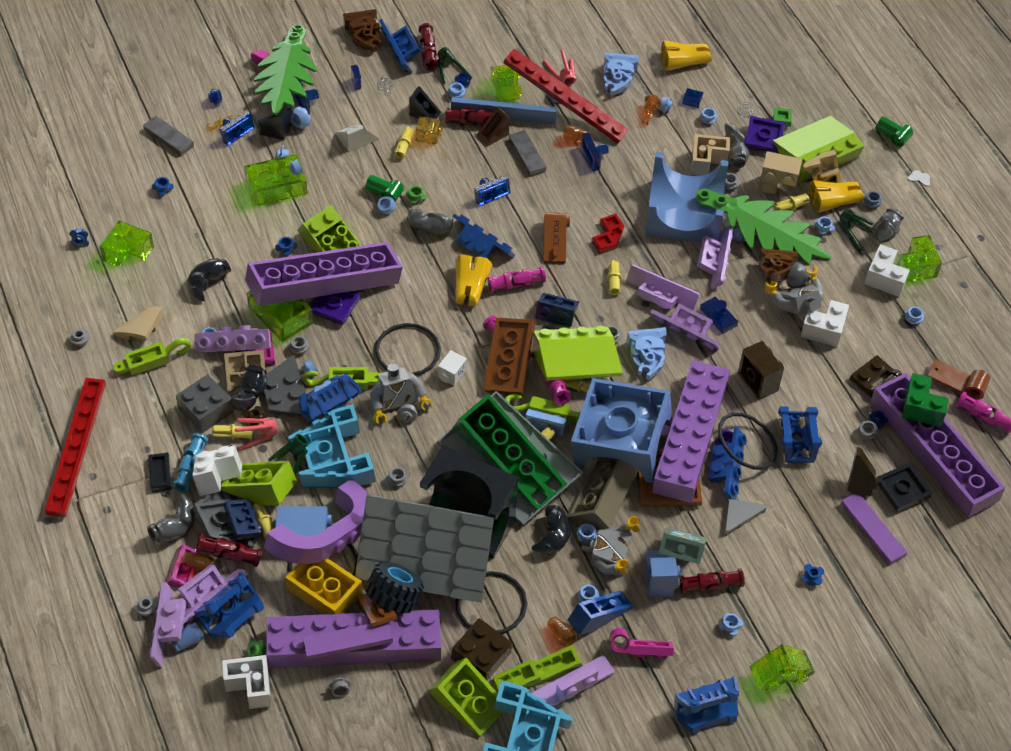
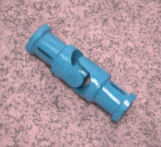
M199 433L191 435L190 446L185 450L178 468L177 479L173 481L172 487L176 491L182 493L189 492L190 482L193 478L195 457L207 445L208 438Z

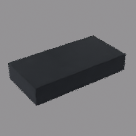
M169 453L148 455L151 492L172 490Z

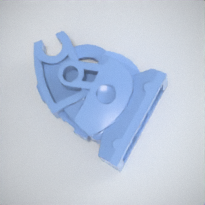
M605 52L603 64L604 91L611 88L610 95L613 96L624 92L631 86L634 72H637L638 55Z
M666 327L628 331L626 344L631 348V357L635 365L639 367V376H641L643 371L648 372L646 374L647 380L654 377L663 367L666 356L664 355V344L667 335Z

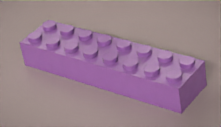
M388 242L250 262L247 266L245 281L258 305L262 306L399 284L403 266Z
M692 360L654 478L652 493L692 504L728 385L730 369Z
M907 373L875 388L871 403L968 518L1000 501L1005 490L1004 485L946 418H944L941 427L902 418L907 387L910 381Z
M418 610L410 613L395 612L397 619L389 622L393 642L307 660L303 637L370 624L366 614L349 613L267 617L268 668L441 660L439 610Z

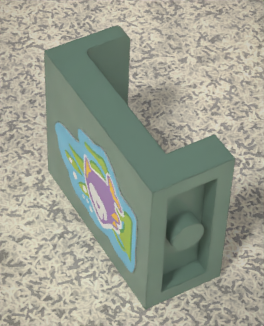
M667 527L663 533L659 554L700 564L707 538Z

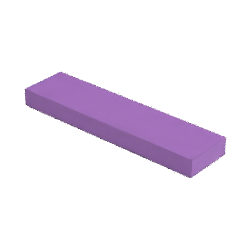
M855 493L841 501L843 508L889 565L907 555L906 550L860 494Z
M389 622L374 627L370 623L303 637L307 660L391 643L393 642V636Z

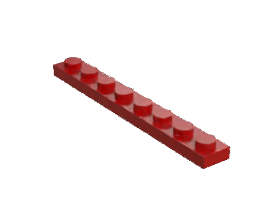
M513 49L503 62L505 65L617 144L629 130L516 49Z
M85 377L45 507L46 515L67 516L106 386V382L103 379Z

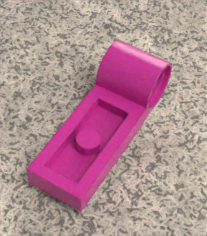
M615 628L609 635L611 648L618 653H630L640 658L647 655H655L657 658H668V656H673L674 653L672 641L629 640L628 633L623 628ZM621 636L625 638V641L617 644L614 642L615 638Z

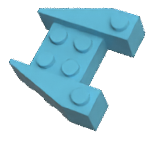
M353 404L333 409L328 412V416L321 420L317 419L303 431L300 429L288 436L290 440L296 434H301L309 442V445L306 447L308 453L305 455L308 470L299 472L302 487H340L350 479L360 486L376 482L369 452L349 458L343 441L344 437L360 433Z
M501 680L494 710L515 715L508 745L505 748L485 742L483 751H553L558 727L570 729L573 718L560 709L557 710L547 704V701L541 697H536L527 688Z

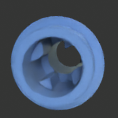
M194 622L191 625L188 624L182 630L181 641H172L171 643L179 652L201 642L200 639L204 635Z

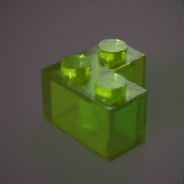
M507 65L490 66L492 84H495L497 101L520 99V95H522V87L518 85L520 75Z
M118 221L99 247L102 261L119 267L128 254L145 260L154 248L151 232Z
M926 235L912 237L908 253L900 255L897 266L910 270L906 281L908 282L938 277L942 262L931 236Z
M781 644L749 666L758 688L769 692L778 690L781 687L780 685L786 681L802 684L808 681L809 677L815 673L805 650Z

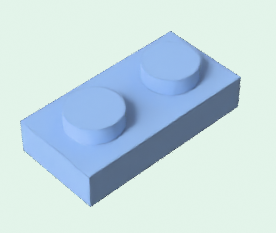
M528 409L526 419L536 429L543 431L546 427H550L554 430V435L563 437L566 418Z

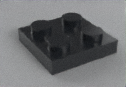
M911 463L876 477L879 478V488L896 512L931 498L932 492Z

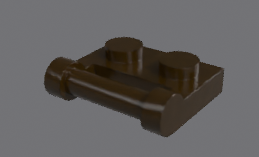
M876 355L852 373L850 380L872 398L876 387L901 376L902 373L898 369H893ZM885 374L888 376L877 386H871Z

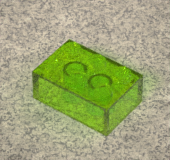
M297 154L244 166L245 180L254 206L308 194L307 180L304 172L299 174L300 177H298L297 174L293 175L288 167L291 164L290 161L296 159L301 166Z
M247 292L248 307L282 343L313 324L312 309L303 299L259 306L252 292Z

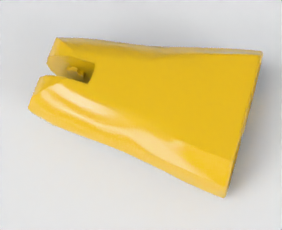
M666 40L661 43V57L666 71L712 61L707 44H681Z
M813 180L809 183V196L816 213L864 200V195L860 190L858 182L833 183Z
M460 255L456 258V304L464 305L466 296L469 297V306L475 307L478 304L483 287L492 268V263L488 258L475 257L474 267H472V256Z

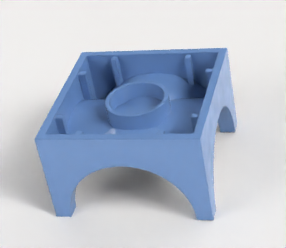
M656 152L645 235L701 243L702 239L707 235L719 241L724 210L700 206L695 200V194L700 189H708L724 195L728 161L721 160L720 165L706 175L687 176L669 168L664 161L663 153Z
M592 378L571 440L574 464L583 471L585 463L592 458H615L634 466L643 475L645 482L653 483L660 435L663 426H671L673 420L670 391Z

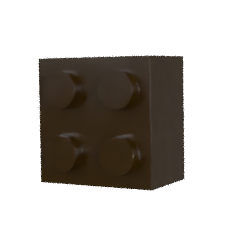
M763 340L744 348L738 373L759 400L778 392L784 371L782 362L776 359L771 348L766 346Z
M478 618L453 646L451 659L456 662L457 660L467 658L488 681L511 654L513 642Z

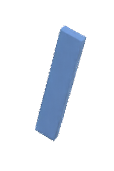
M456 97L451 99V109L453 110L467 108L475 109L477 112L481 109L485 110V112H493L496 107H499L510 117V120L546 124L556 123L557 108Z

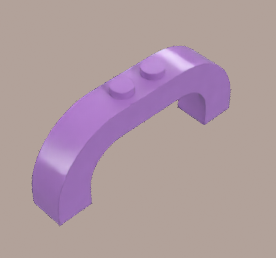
M350 479L338 487L335 503L348 513L347 516L314 536L296 534L283 524H280L267 533L264 548L282 560L298 564L321 562L335 553L341 552L344 547L356 542L361 536L367 492L358 483Z

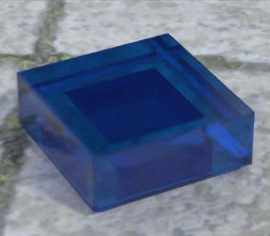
M351 65V79L355 90L362 88L361 75L358 66Z
M687 88L682 104L699 108L704 92Z

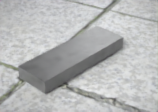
M157 116L143 125L145 131L181 156L194 146V141Z
M523 130L509 134V141L529 176L545 172L546 165L526 131Z

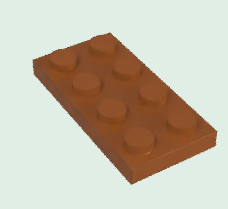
M496 317L483 387L485 392L494 393L497 391L503 394H523L535 326L534 320Z

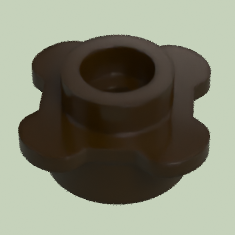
M255 406L254 409L244 413L245 418H268L263 413L261 406ZM249 423L251 426L258 425V423Z

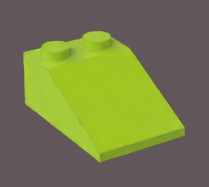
M289 461L242 463L241 476L224 480L220 490L243 499H249V501L260 505L277 506L282 503L283 499L291 491L297 479Z
M467 658L457 660L428 689L444 709L478 737L503 713L502 711L494 710L498 693Z

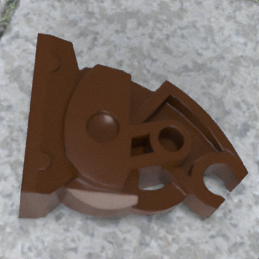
M376 9L343 14L344 28L349 30L356 45L374 52L377 50L374 44L379 45V47L382 46Z
M761 248L758 266L763 271L764 278L770 277L771 281L786 280L789 269L797 262L798 251Z

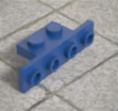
M380 19L379 22L382 25L380 30L384 36L387 35L386 41L390 47L394 48L392 50L394 56L400 59L398 64L402 70L406 69L409 74L413 71L407 61L420 53L421 50L409 28L405 25L392 34L388 25L383 19Z
M453 214L452 217L465 226L455 240L457 243L478 257L488 258L495 247H498L514 258L515 254L511 252L513 248L503 242L501 245L497 242L498 238L491 233L488 235L484 234L482 227L476 223L472 226L469 224L470 220L464 215L457 216Z
M735 427L732 443H727L726 445L736 457L744 461L743 451L744 445L747 443L746 436L739 427ZM722 444L713 445L708 479L711 483L725 481L724 494L728 499L736 500L739 494V478L742 475L741 465L729 456L722 447Z

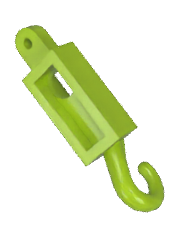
M178 338L164 348L162 341L126 353L124 354L125 360L114 364V372L118 375L131 372V375L134 376L168 364V355L176 347L185 345L184 348L177 350V354L180 355L186 353L191 348V342L186 338ZM141 359L143 360V361H141V362H138V363L132 365L133 362L139 361V360H141Z
M329 367V374L315 380L308 379L310 376H318L317 371H309L303 374L301 379L306 386L315 387L322 385L324 381L330 380L333 376L347 374L352 379L364 378V380L354 381L360 386L361 390H368V385H375L378 381V375L381 373L368 372V367Z
M514 393L506 396L505 400L510 403L512 399L521 400L522 396ZM532 396L531 401L526 404L513 406L518 412L530 409L566 418V426L568 422L577 424L580 416L579 412L570 410L571 405H557L555 401Z

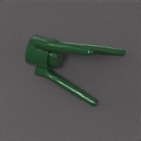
M443 47L438 51L437 56L439 59L437 61L443 84L446 83L443 64L450 65L452 62L469 79H472V76L456 60L449 48Z
M846 209L840 215L839 219L842 221L840 226L844 228L857 249L862 251V248L848 227H855L858 223L873 233L872 228L867 225H873V222L853 212L851 209Z
M296 434L293 439H290L286 445L275 452L268 461L271 462L275 458L281 459L289 451L294 455L300 454L293 468V472L296 474L304 456L308 453L306 447L309 445V442L301 434Z

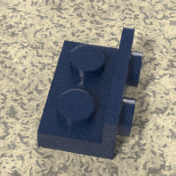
M542 293L538 300L535 318L571 327L579 301Z
M249 499L225 501L223 507L235 540L251 538L253 544H256L258 537L261 535V526L257 523L255 510L251 507Z

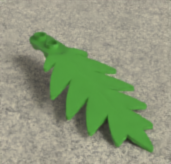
M294 25L290 28L285 41L273 46L272 51L275 52L258 64V68L269 67L259 73L254 78V82L268 80L255 90V94L268 92L261 101V105L271 104L273 115H277L284 104L292 108L294 107L291 92L303 98L307 97L299 81L314 86L312 78L304 68L313 72H317V68L306 54H311V50L302 43L306 35V29L301 25Z
M700 189L695 194V200L700 206L724 210V213H727L731 228H734L737 220L740 232L750 249L753 248L754 234L757 233L763 249H773L775 239L778 250L793 251L794 248L795 251H798L801 259L808 265L811 264L812 256L826 260L831 259V256L818 246L822 240L820 237L801 234L809 227V223L785 222L794 215L793 211L777 210L766 212L774 206V201L758 200L746 202L749 199L747 195L734 199L708 189Z

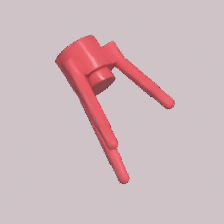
M561 49L560 52L565 68L560 71V75L555 72L546 60H543V63L555 78L570 86L576 81L573 59H569V69L564 50Z
M237 418V422L258 423V425L235 428V432L258 430L259 434L263 435V437L238 447V451L262 441L271 440V435H277L275 419Z

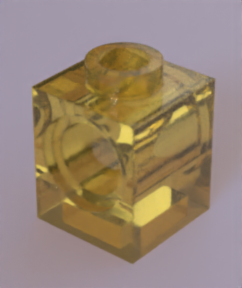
M419 117L416 126V142L437 145L438 138H441L443 133V127H440V120Z

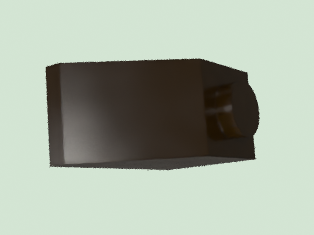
M857 447L848 479L847 491L871 496L872 491L877 490L879 478H876V469L863 450Z

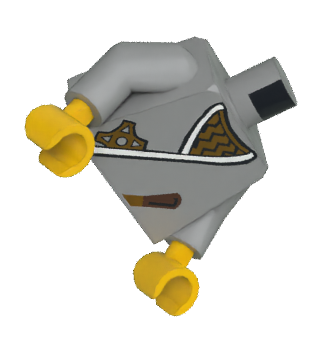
M813 266V272H809L808 268H806L807 273L811 275V282L808 285L795 288L790 287L777 292V282L771 281L770 285L766 282L764 290L767 294H772L773 300L782 311L796 315L807 313L808 309L816 311L821 308V301L824 297L823 287L820 280L817 279L816 266Z
M398 364L388 365V372L378 375V381L370 393L372 407L376 412L373 415V421L379 424L378 417L380 415L382 416V421L384 423L387 422V416L381 412V409L386 411L404 404H410L418 401V397L421 399L420 407L424 411V402L428 401L430 407H433L431 400L425 396L426 391L421 380L413 373H407L405 368H399Z
M632 516L627 520V523L605 530H598L596 541L584 538L581 550L592 552L591 564L603 575L616 574L625 576L628 573L626 568L631 567L626 560L632 536L631 529L633 532H639L640 526L637 523L641 521L636 516Z

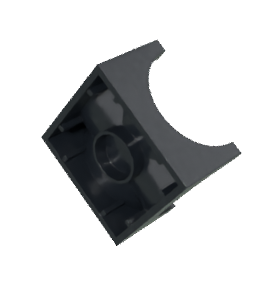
M443 445L420 481V488L428 490L435 484L429 506L493 517L488 557L494 559L515 523L518 477Z

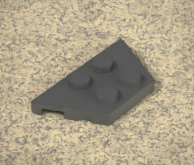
M291 356L265 375L267 377V385L263 391L270 414H284L289 417L301 415L299 396L306 393L295 356Z
M220 490V492L206 495L204 499H200L194 504L192 510L205 537L215 540L220 538L244 544L247 548H254L251 538L235 540L223 507L225 501H232L229 493Z

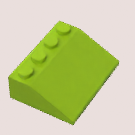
M828 116L772 141L774 146L779 149L780 154L802 159L798 176L800 183L812 178L811 174L804 169V164L812 158L835 150L838 166H841L859 158L864 148L856 133L832 116Z
M608 327L541 329L533 332L532 353L546 381L622 376L614 337Z

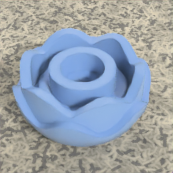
M301 107L295 108L291 113L292 124L300 129L309 126L311 117L307 110Z

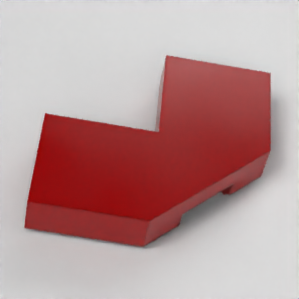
M616 213L601 218L600 224L606 233L592 237V243L599 254L616 249L625 226Z

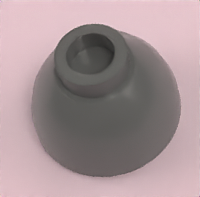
M796 262L789 269L786 284L791 288L808 285L811 275L807 273L806 268L801 263Z

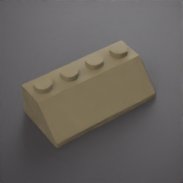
M596 457L567 515L568 519L580 525L585 523L592 524L596 530L610 528L633 479L636 477L638 469L619 459Z

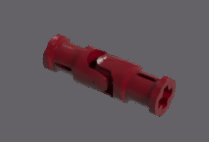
M423 23L418 27V32L421 34L420 44L421 54L424 58L423 67L426 70H434L438 67V61L436 60L435 37L432 34L433 26L430 23Z
M447 107L446 123L460 122V124L467 125L478 123L483 126L487 121L486 117H490L493 112H485L482 109L477 112L475 109L467 108L453 110ZM467 111H469V122H466L465 120V114Z
M200 534L196 545V552L213 554V557L237 563L241 561L250 563L254 567H258L262 554L261 549L247 548L244 544L217 538V540L207 538L203 534Z
M738 568L737 571L731 572L722 570L707 574L698 573L696 576L690 577L681 575L679 585L682 594L697 590L704 592L706 589L722 590L727 589L729 586L739 585L744 587L745 577L742 568Z

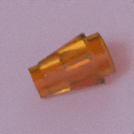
M571 124L570 126L565 125L563 139L567 140V142H588L590 132Z
M185 551L181 563L201 572L214 563V557H211L210 554Z
M556 616L548 621L547 626L560 645L568 647L576 641L577 634L573 627Z

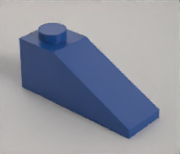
M622 591L578 603L567 620L579 635H583L597 630L632 609L633 605Z

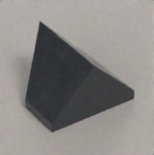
M418 86L409 97V116L433 124L441 114V111L424 90Z
M288 108L277 115H270L258 120L260 135L285 140L292 125V110Z

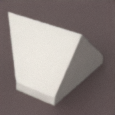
M363 125L350 126L336 132L337 137L348 152L379 140L378 137L364 129Z

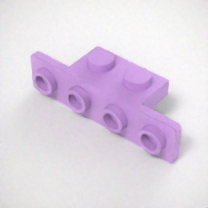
M730 225L720 233L719 242L707 235L702 239L697 267L712 274L710 286L712 290L721 286L726 279L725 270L728 266L727 259L731 251L730 243L733 238V228Z
M634 264L630 267L626 279L627 282L639 287L636 295L645 301H652L664 309H671L677 303L694 310L700 295L694 290Z
M678 304L671 318L653 309L650 311L655 322L659 324L666 323L670 325L669 328L677 333L682 331L686 333L687 338L693 341L697 339L702 341V345L708 349L713 350V348L719 350L720 344L705 336L713 323L711 319L681 304Z
M250 325L239 326V329L233 330L232 326L220 327V331L195 334L197 353L268 349L271 347L270 330L251 328Z
M210 564L181 586L178 591L189 606L185 609L183 624L190 623L194 619V611L198 610L204 605L205 601L210 600L228 584V581H232L237 577L239 572H243L246 576L248 574L247 571L237 569L223 579L215 565Z
M167 582L162 583L161 590L158 592L159 604L158 609L155 611L156 624L152 630L153 643L149 650V657L157 667L163 666L166 642L181 641L186 601L184 599H173V590Z
M602 655L532 692V694L538 698L541 697L547 701V704L553 707L613 675L614 669L606 657Z

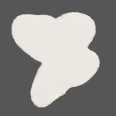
M915 170L908 176V180H920L924 185L930 186V176L927 173Z

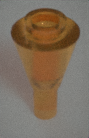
M656 95L645 96L643 125L649 124L651 116L661 104V100Z

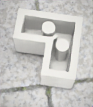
M880 244L864 284L900 297L910 270L894 264L898 250Z
M831 300L827 314L808 309L801 338L838 347L849 305Z
M235 445L230 447L223 446L213 451H203L195 457L193 478L200 496L220 492L222 480L241 476L242 463Z
M266 655L222 660L226 692L247 690L249 709L271 706Z

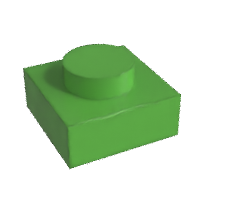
M774 108L773 120L784 122L785 126L791 127L792 109Z

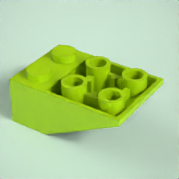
M332 205L305 221L297 230L316 253L362 246Z

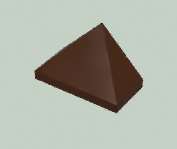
M496 107L477 133V136L489 146L508 136L510 117L502 109Z

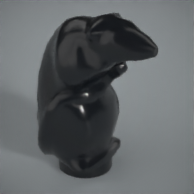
M224 258L209 259L193 268L187 282L190 292L195 298L202 302L205 301L203 291H206L208 283L216 281L223 275L226 276L231 272V267L227 260Z
M249 364L248 368L244 367L246 372L241 377L240 382L242 390L231 399L234 409L249 411L255 405L260 393L267 385V377L264 375L262 367Z
M550 505L545 508L547 535L541 542L532 546V550L535 552L551 555L553 552L560 551L570 537L569 519L565 511L557 505Z

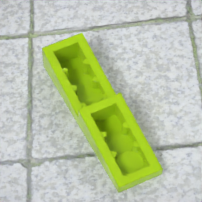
M570 645L533 662V659L493 676L498 690L501 680L529 688L562 677L581 667L582 663L574 646Z

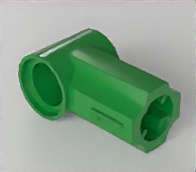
M884 116L876 124L875 129L890 137L891 142L898 147H902L913 136V129L909 125H898Z
M370 175L367 178L365 189L382 197L389 196L396 202L404 191V186L398 180H391L389 182L375 175Z

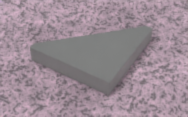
M729 499L725 534L728 535L732 530L743 526L761 512H765L767 505Z

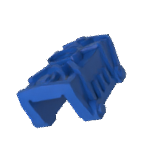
M347 374L331 377L329 385L316 392L313 390L299 396L302 417L307 422H313L317 420L318 416H325L333 409L341 408L343 404L356 398L362 392L360 386Z
M780 406L778 414L781 416L783 431L781 444L784 447L785 462L814 463L819 447L822 445L821 437L818 436L817 407H807L805 412L789 411L788 406ZM800 417L805 419V426L802 429L800 424H798ZM792 435H799L802 437V440L795 441ZM792 447H793V450H794L796 453H795L794 457L791 458ZM803 448L808 451L809 458L805 457L801 452Z
M239 572L237 577L232 581H228V584L210 600L205 601L204 605L198 610L194 611L199 622L213 638H231L235 634L234 630L254 613H259L264 609V603L243 572ZM248 592L252 594L244 602H237L240 599V594ZM229 600V607L223 610L221 606ZM219 617L218 624L210 629L209 626L213 622L212 618Z
M732 676V678L727 680L719 679L713 684L703 685L696 689L688 688L687 691L682 693L676 692L674 708L677 720L691 734L699 733L700 729L723 722H736L738 716L737 700L739 697L736 677Z

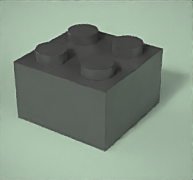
M208 374L176 395L178 409L201 433H204L234 412L232 398Z

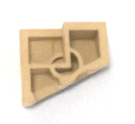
M835 150L818 155L804 164L805 171H808L816 181L841 182Z
M152 306L146 308L114 330L113 335L126 340L134 337L147 341L152 330L156 331L163 319L162 307Z
M264 350L224 354L227 391H231L240 385L241 377L246 372L244 367L248 368L249 364L260 366L265 370Z

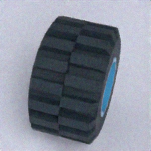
M379 562L375 565L367 581L365 592L376 604L387 610H394L397 613H410L414 609L424 585L422 580L406 567L391 562Z

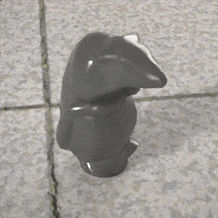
M725 123V137H730L728 163L734 168H742L749 158V151L744 145L745 136L738 131V127Z
M888 208L886 213L873 225V235L877 240H886L891 238L893 234L899 233L901 221L904 219L900 210Z
M420 209L409 211V224L416 230H424L437 236L447 232L451 233L453 218H450V214L447 216L441 213L426 214L425 211Z
M180 495V505L177 507L175 516L163 518L147 527L148 534L153 541L159 543L172 542L182 538L191 529L195 521V515L192 510V502L185 495Z

